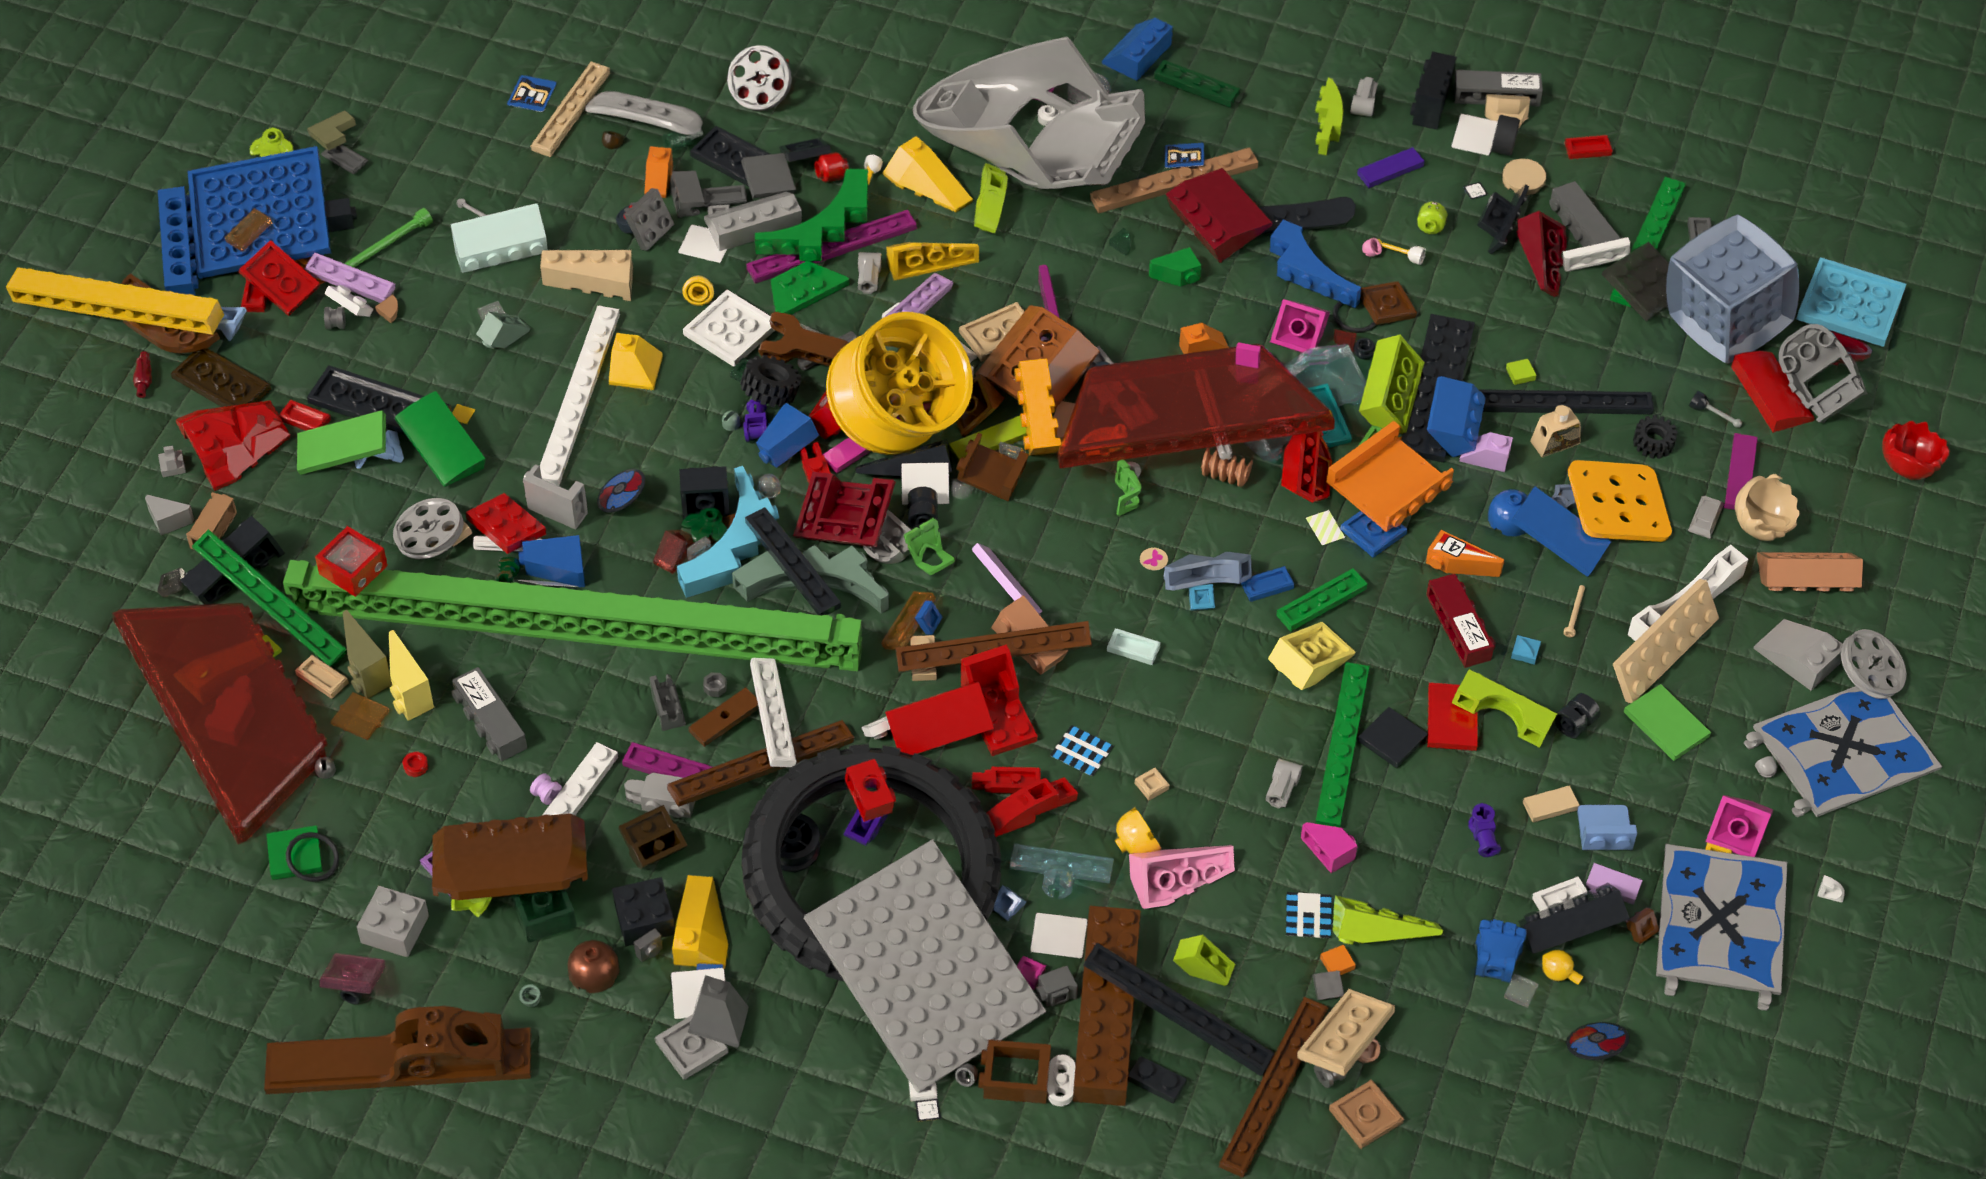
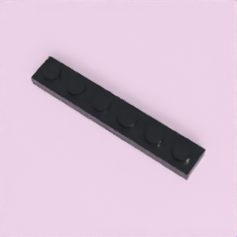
M766 507L745 517L747 526L818 615H829L841 608L840 600Z

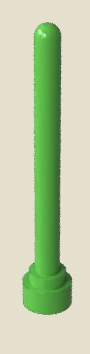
M425 208L420 209L413 216V220L344 264L354 268L415 228L427 227L433 223L430 213Z

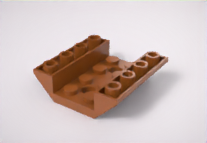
M1029 305L975 373V377L978 374L983 375L993 387L996 385L1018 400L1017 391H1021L1020 382H1016L1015 376H1013L1014 369L1018 368L1020 361L1047 358L1051 379L1049 395H1053L1055 410L1095 360L1100 350L1076 328L1045 308ZM1044 334H1052L1050 341H1041Z

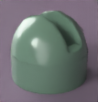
M727 411L723 414L722 426L724 429L734 431L740 427L738 413Z
M530 984L520 990L519 997L525 1006L534 1007L541 1001V992L535 985ZM526 994H528L536 999L531 1000L526 998L525 996Z

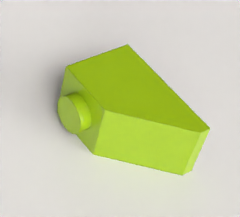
M1204 935L1181 939L1173 959L1190 976L1223 986L1228 985L1235 963Z

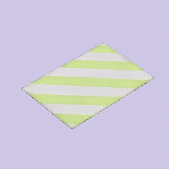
M1329 510L1306 518L1321 545L1345 538Z

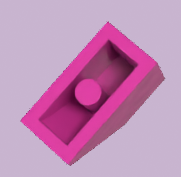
M1308 822L1303 824L1301 839L1330 873L1355 859L1357 843L1353 836L1348 835L1342 828Z

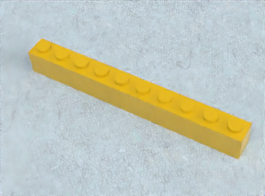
M17 267L6 286L12 301L16 303L211 335L214 334L224 316L219 301L214 298H204L191 294L186 295L172 291L142 288Z

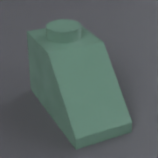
M488 312L476 335L483 340L482 343L491 349L495 347L505 349L528 333L531 327L515 315Z

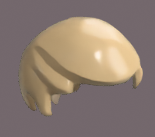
M1772 474L1767 478L1757 476L1749 480L1738 492L1735 501V512L1741 528L1752 537L1763 541H1773L1775 538L1784 537L1785 533L1797 526L1796 520L1800 516V512L1797 510L1798 500L1795 496L1791 495V486L1780 482L1779 479H1782V477L1776 474Z

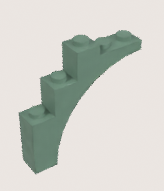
M815 545L802 553L829 588L853 594L869 603L881 614L889 609L888 591L885 587L879 586L874 581L872 574L867 571L865 555L862 552H858L853 546H850L831 559L826 552H821ZM768 551L732 572L733 587L747 602L764 593L795 586Z

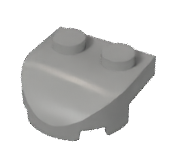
M887 510L877 547L864 545L863 547L866 553L876 561L886 564L899 563L910 554L904 534L911 531V529Z

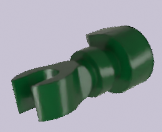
M515 557L500 558L498 568L501 573L496 575V581L514 583L513 578L517 576L521 568L519 560Z

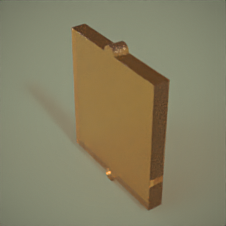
M353 692L346 702L339 706L340 710L331 720V724L368 740L376 728L381 727L382 720L390 710L386 706Z

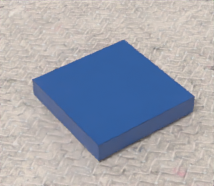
M1359 511L1342 523L1340 528L1342 532L1372 558L1407 534V528L1402 524L1386 532L1362 511Z

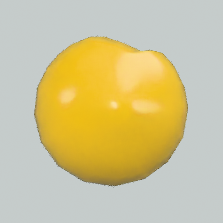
M1553 950L1543 955L1542 968L1549 979L1564 981L1568 978L1577 985L1580 983L1583 976L1573 970L1574 963L1567 952Z

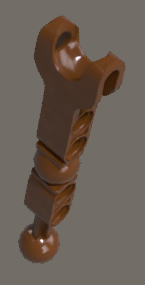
M774 312L769 319L770 326L773 330L782 333L784 336L778 341L762 342L758 352L761 357L762 355H767L768 358L773 356L778 361L781 359L785 360V363L794 358H800L830 366L836 354L849 342L806 330L800 326L795 316Z

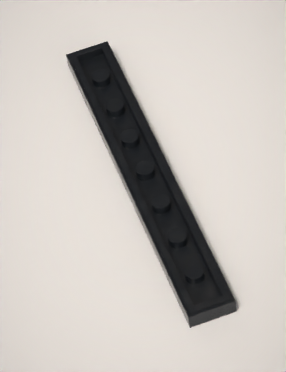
M1478 389L1485 397L1483 412L1551 413L1559 405L1569 407L1573 413L1652 415L1654 410L1651 392Z
M1096 943L1083 966L1260 1076L1263 1075L1275 1054L1099 943Z

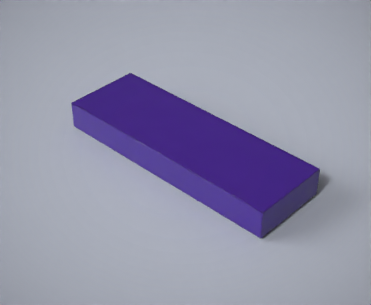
M1412 147L1359 168L1357 174L1366 186L1370 188L1423 167L1424 160Z

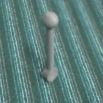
M464 199L457 200L459 208L465 207L480 217L487 216L466 204Z

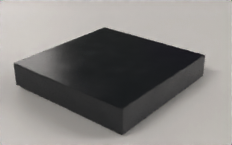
M815 138L782 145L780 152L784 153L786 159L791 162L829 154L831 149L830 145L822 138Z
M1388 707L1359 736L1358 742L1395 768H1398L1427 739L1428 733Z

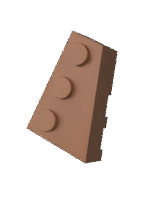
M1023 595L1001 610L991 628L998 634L1048 627V625ZM1068 650L1025 655L1022 657L1034 670L1043 674L1062 661Z

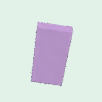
M1594 863L1585 887L1594 889L1605 883H1610L1620 890L1623 901L1634 905L1642 880Z

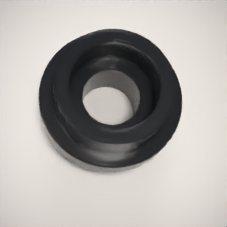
M1361 338L1354 344L1353 352L1361 359H1369L1374 356L1376 346L1371 339Z

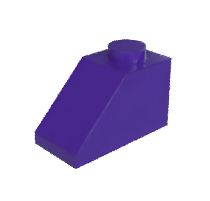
M857 809L844 832V836L867 846L876 838L887 815L864 822Z

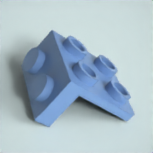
M1580 805L1578 807L1577 814L1582 850L1633 849L1637 830L1636 825H1630L1628 809L1625 805Z

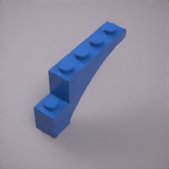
M1282 220L1270 238V252L1281 256L1277 263V277L1356 308L1360 303L1361 287L1335 274L1314 255L1302 235L1303 227Z

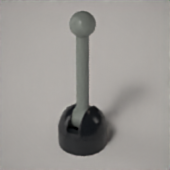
M1700 391L1695 393L1689 407L1698 411L1707 408L1732 422L1734 427H1741L1742 421L1740 419H1734L1709 405L1708 397Z

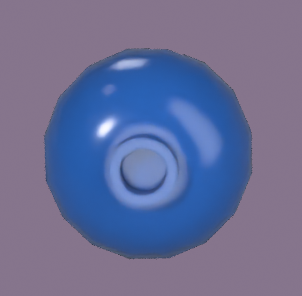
M1515 489L1504 490L1496 495L1488 510V521L1494 530L1495 528L1501 530L1502 534L1506 536L1525 534L1526 532L1512 523L1511 520L1528 495Z

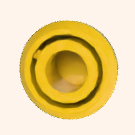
M693 276L683 286V296L692 305L702 306L709 303L713 298V285L704 276Z

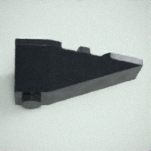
M944 439L919 446L914 453L906 451L893 455L892 459L885 457L858 465L855 470L858 474L902 476V464L948 463V476H950L949 472L953 471V464L948 440Z

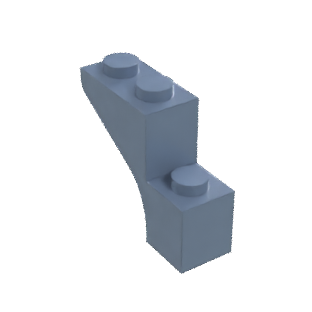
M1227 551L1216 557L1189 554L1165 566L1164 580L1166 590H1179L1217 582L1240 584L1252 578L1251 555Z

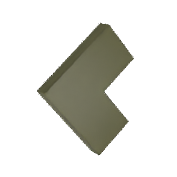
M343 111L307 128L312 138L329 151L347 142L342 132L355 126L356 123L350 114Z

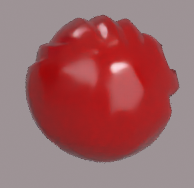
M1909 421L1903 425H1900V423L1895 424L1885 433L1883 438L1882 450L1886 462L1894 472L1909 480H1921L1932 476L1935 471L1940 470L1950 453L1947 440L1941 439L1936 432H1930L1927 422L1916 424L1914 421Z

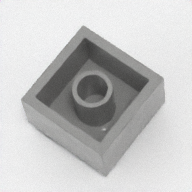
M378 886L357 925L360 942L408 957L429 917L426 901Z

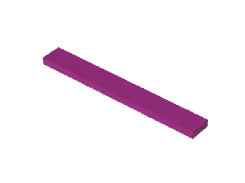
M905 210L845 230V242H822V261L917 229V224L910 212ZM774 254L747 263L746 267L756 284L774 278L806 261H800L799 255ZM810 261V262L816 264V263H819V262H822V261Z

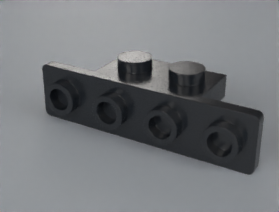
M1527 184L1514 194L1511 203L1497 192L1490 196L1477 223V226L1494 237L1488 253L1492 254L1497 249L1501 250L1508 241L1506 236L1510 234L1515 226L1512 223L1521 213L1519 208L1528 198L1526 193L1529 186Z

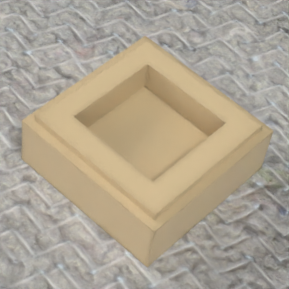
M1156 768L1135 778L1136 786L1148 800L1169 790V783Z

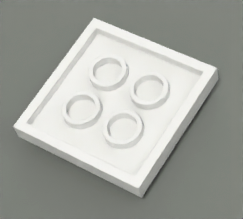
M726 290L683 328V335L735 367L775 330L770 326L769 315L729 290Z

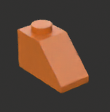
M650 147L646 163L644 194L651 188L658 189L662 198L667 197L673 170L672 148Z
M1204 323L1181 328L1179 346L1187 362L1229 352L1230 350L1222 332Z

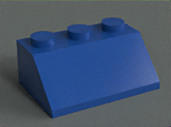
M1157 18L1137 24L1102 60V64L1137 81L1171 46L1173 26Z
M1442 376L1437 377L1427 431L1451 457L1475 451L1485 404L1483 393L1471 383Z

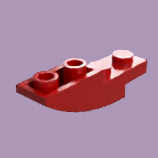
M1065 777L1053 782H1049L1044 778L1018 790L987 812L995 828V837L1034 823L1038 814L1076 801L1078 792Z

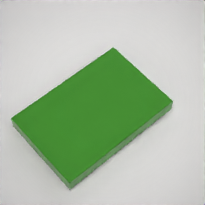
M1661 684L1624 709V713L1673 761L1708 739L1711 735V732Z

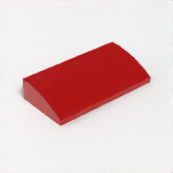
M1753 351L1734 355L1731 367L1773 433L1814 421V416L1810 410L1803 405L1802 400L1789 387L1788 377L1786 373H1783L1779 362L1772 352Z

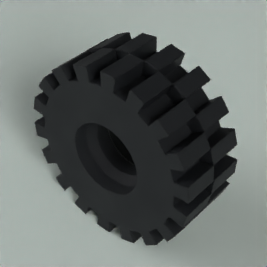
M762 355V358L755 356L754 359L750 358L747 361L740 385H742V391H746L745 394L747 396H752V400L755 402L759 400L761 401L760 404L763 405L768 403L770 407H775V405L782 407L786 403L790 405L794 402L801 382V375L798 374L799 371L797 369H793V365L785 364V360L781 359L778 361L776 357L768 358L767 355Z

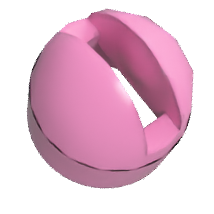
M1371 238L1364 242L1362 251L1366 253V256L1374 257L1381 253L1382 247L1376 238Z

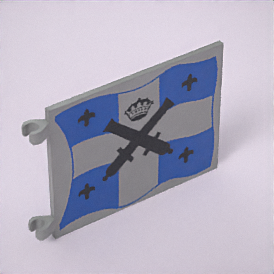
M1872 680L1869 681L1871 686L1875 687L1874 682ZM1856 686L1756 723L1753 726L1756 732L1748 733L1746 735L1747 740L1744 741L1748 749H1753L1764 742L1803 797V799L1795 801V807L1792 808V812L1796 817H1800L1810 810L1813 811L1816 817L1940 770L1942 767L1891 697L1886 699L1874 698L1865 694Z
M1670 844L1665 845L1656 976L1666 978L1665 995L1674 996L1678 987V980L1759 992L1758 1009L1768 1010L1771 1003V994H1781L1787 862Z

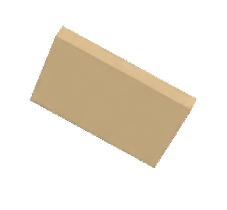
M1017 302L959 327V333L981 362H983L1024 313V310Z

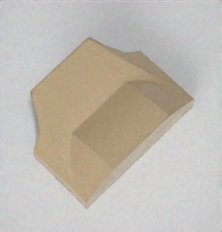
M1487 94L1485 117L1497 122L1499 115L1519 118L1520 128L1523 121L1528 119L1530 97Z

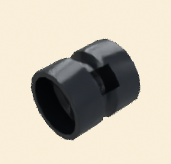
M925 486L916 487L909 491L908 524L911 528H920L921 524L932 518L938 521V494L934 489Z
M1579 693L1557 712L1554 722L1565 736L1576 738L1587 729V726H1590L1600 717V708L1590 696Z

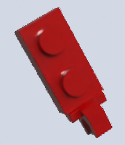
M991 766V769L985 770V773H972V789L985 790V792L1015 793L1041 780V768Z

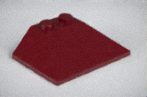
M813 472L793 536L801 539L877 547L896 482L873 478L872 484L842 482L834 474Z

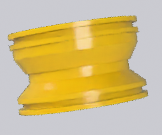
M898 312L876 322L863 335L849 342L836 354L828 370L826 382L827 398L836 422L855 443L875 453L896 455L917 448L933 434L943 431L962 416L971 398L973 375L966 351L957 337L946 326L924 314ZM885 346L896 347L899 349L897 350V352L891 350L887 351ZM919 367H921L924 372H919ZM924 403H932L928 414L924 410Z

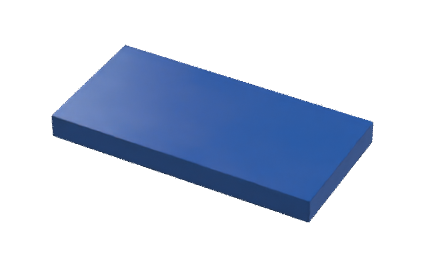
M1537 487L1530 491L1511 520L1512 523L1587 577L1591 574L1611 543L1607 538H1595L1587 535L1582 528L1580 518Z

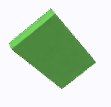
M378 411L299 432L297 435V471L302 475L385 453L386 414L383 411Z

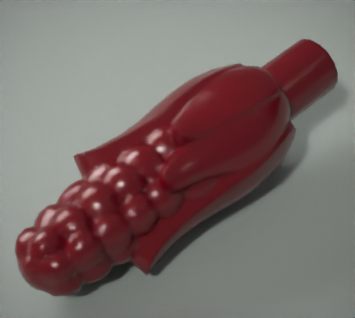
M142 351L139 358H137L133 375V383L135 388H137L136 396L139 398L146 396V389L152 383L150 354L147 351Z

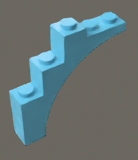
M743 466L734 468L735 484L740 497L737 512L731 526L723 537L708 551L693 560L677 566L678 581L686 598L732 584V572L742 567L740 560L758 555V545L761 542L745 523L746 516L766 507L775 520L779 519L778 510L775 505H771L768 497L761 499L759 491H754L753 478L750 473H746Z

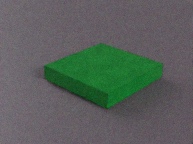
M317 825L266 833L272 880L296 876L291 872L286 862L287 847L300 834L307 832L318 833ZM304 838L298 841L292 849V863L304 875L323 872L318 838Z

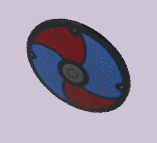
M628 469L608 480L600 490L597 498V505L600 510L612 513L629 507L644 489L646 483L644 473L638 469Z
M1594 1022L1580 1026L1572 1031L1567 1038L1566 1044L1569 1052L1576 1057L1586 1060H1601L1621 1053L1628 1046L1630 1038L1627 1030L1618 1024Z

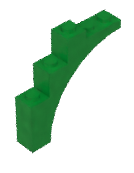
M846 169L844 182L834 200L818 215L806 222L782 230L755 233L756 254L799 255L800 261H822V242H845V222H867L868 169Z

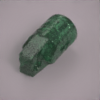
M700 129L693 135H685L673 131L664 134L662 140L665 148H672V152L694 144L693 139L702 136L703 132Z

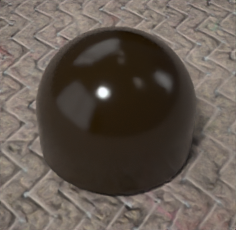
M612 131L603 132L602 144L604 147L617 149L623 144V135Z

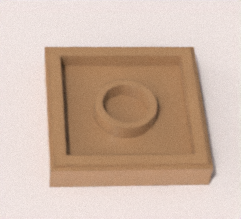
M1373 1080L1337 1100L1329 1107L1330 1112L1360 1149L1398 1127L1404 1121L1401 1114Z

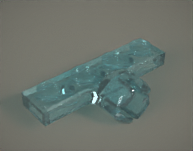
M1014 844L1010 869L1043 874L1042 890L1051 898H1054L1055 890H1060L1058 899H1063L1071 894L1073 882L1076 879L1110 884L1114 858Z

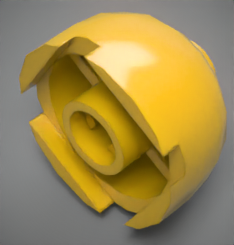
M1136 807L1126 812L1119 819L1116 826L1119 838L1115 842L1122 853L1126 851L1129 854L1147 853L1162 850Z

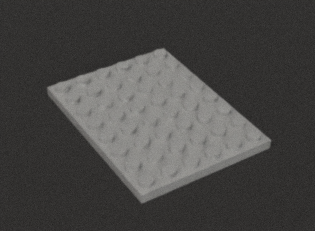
M933 839L804 916V920L917 1093L981 1054L982 1049H987L988 1040L1002 1041L1046 1012Z

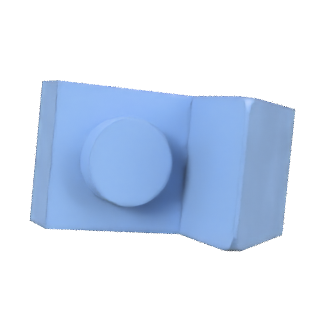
M221 307L224 316L217 329L222 330L228 341L232 340L240 328L247 311L245 307Z

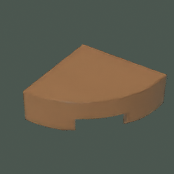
M394 295L389 296L375 306L376 312L390 323L397 318L398 302Z

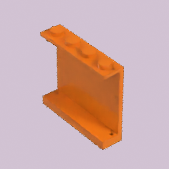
M1392 421L1331 465L1326 481L1386 532L1393 527H1398L1410 514L1414 515L1426 502L1430 503L1441 491L1448 490L1453 482L1452 477L1454 473L1453 468L1443 473L1439 472L1398 438L1400 425L1395 421Z

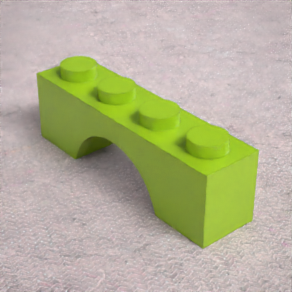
M1470 669L1452 701L1453 704L1472 714L1487 708L1503 711L1515 722L1518 737L1539 748L1557 713L1547 707L1541 706L1527 697L1519 695Z

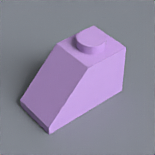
M1491 432L1478 436L1475 451L1461 454L1460 462L1505 472L1513 437Z

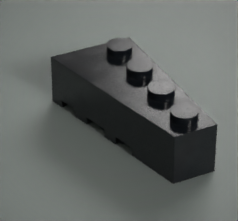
M1432 51L1430 59L1425 60L1423 69L1425 73L1421 74L1420 87L1417 88L1414 100L1416 103H1412L1411 106L1412 125L1438 129L1455 72L1457 56Z
M252 515L246 521H243L232 534L222 540L254 569L259 567L262 570L269 565L268 560L275 555L279 558L285 554L270 532ZM204 558L180 580L205 607H208L230 592L233 585L230 580Z
M1605 883L1566 901L1552 904L1543 911L1530 912L1524 915V919L1518 922L1521 928L1527 930L1525 942L1528 950L1535 954L1630 918L1620 890L1610 883Z

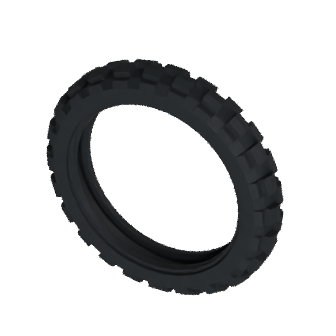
M868 744L849 745V749L837 750V748L818 753L817 757L810 760L804 759L789 768L788 773L783 777H778L768 787L766 794L756 804L745 831L741 865L746 896L752 905V911L760 926L765 927L770 934V939L782 951H788L795 957V961L810 970L815 968L826 973V977L839 981L844 980L804 920V916L807 913L799 906L786 885L781 869L780 852L789 827L807 807L827 795L849 789L845 781L847 767L875 759L878 766H882L885 771V782L888 788L891 787L893 791L920 802L944 823L953 836L961 857V883L986 921H988L993 911L999 892L1001 879L1000 847L995 837V828L989 815L981 808L980 800L970 788H965L959 782V778L945 767L939 768L932 764L931 759L917 753L910 755L900 752L901 748L885 745L882 748H869Z

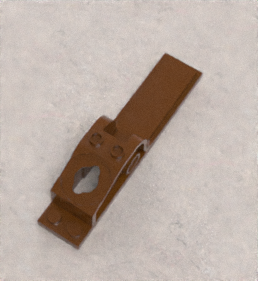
M449 1006L411 1008L397 1015L395 1030L384 1036L267 1043L264 1090L266 1094L531 1079L530 1027L504 1029L500 1014L472 1012ZM478 1042L480 1045H478V1046H469V1045H467V1044H465V1043Z

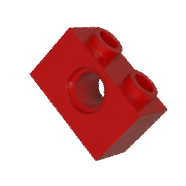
M875 759L847 767L845 781L863 821L866 822L892 813L896 796L891 787L888 788L885 782L886 774L883 767H879ZM873 787L877 791L871 792L866 788Z

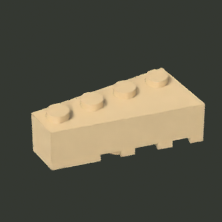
M542 250L541 274L543 285L568 290L578 288L584 293L591 294L594 291L603 293L605 297L613 298V295L623 297V300L631 301L633 277L631 250Z

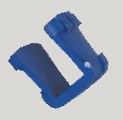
M1481 920L1480 934H1477L1476 938L1477 966L1475 975L1496 978L1510 983L1515 963L1522 953L1527 930L1517 927L1516 924L1503 923L1500 920Z

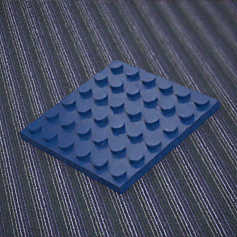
M317 146L188 171L196 269L199 279L239 271L270 240L293 260L312 257L314 253L320 255L331 253L320 156Z

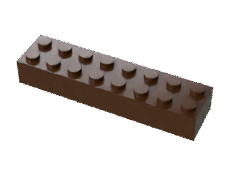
M1089 906L1085 960L1096 943H1099L1136 966L1140 910ZM1085 966L1073 1102L1125 1106L1134 997Z

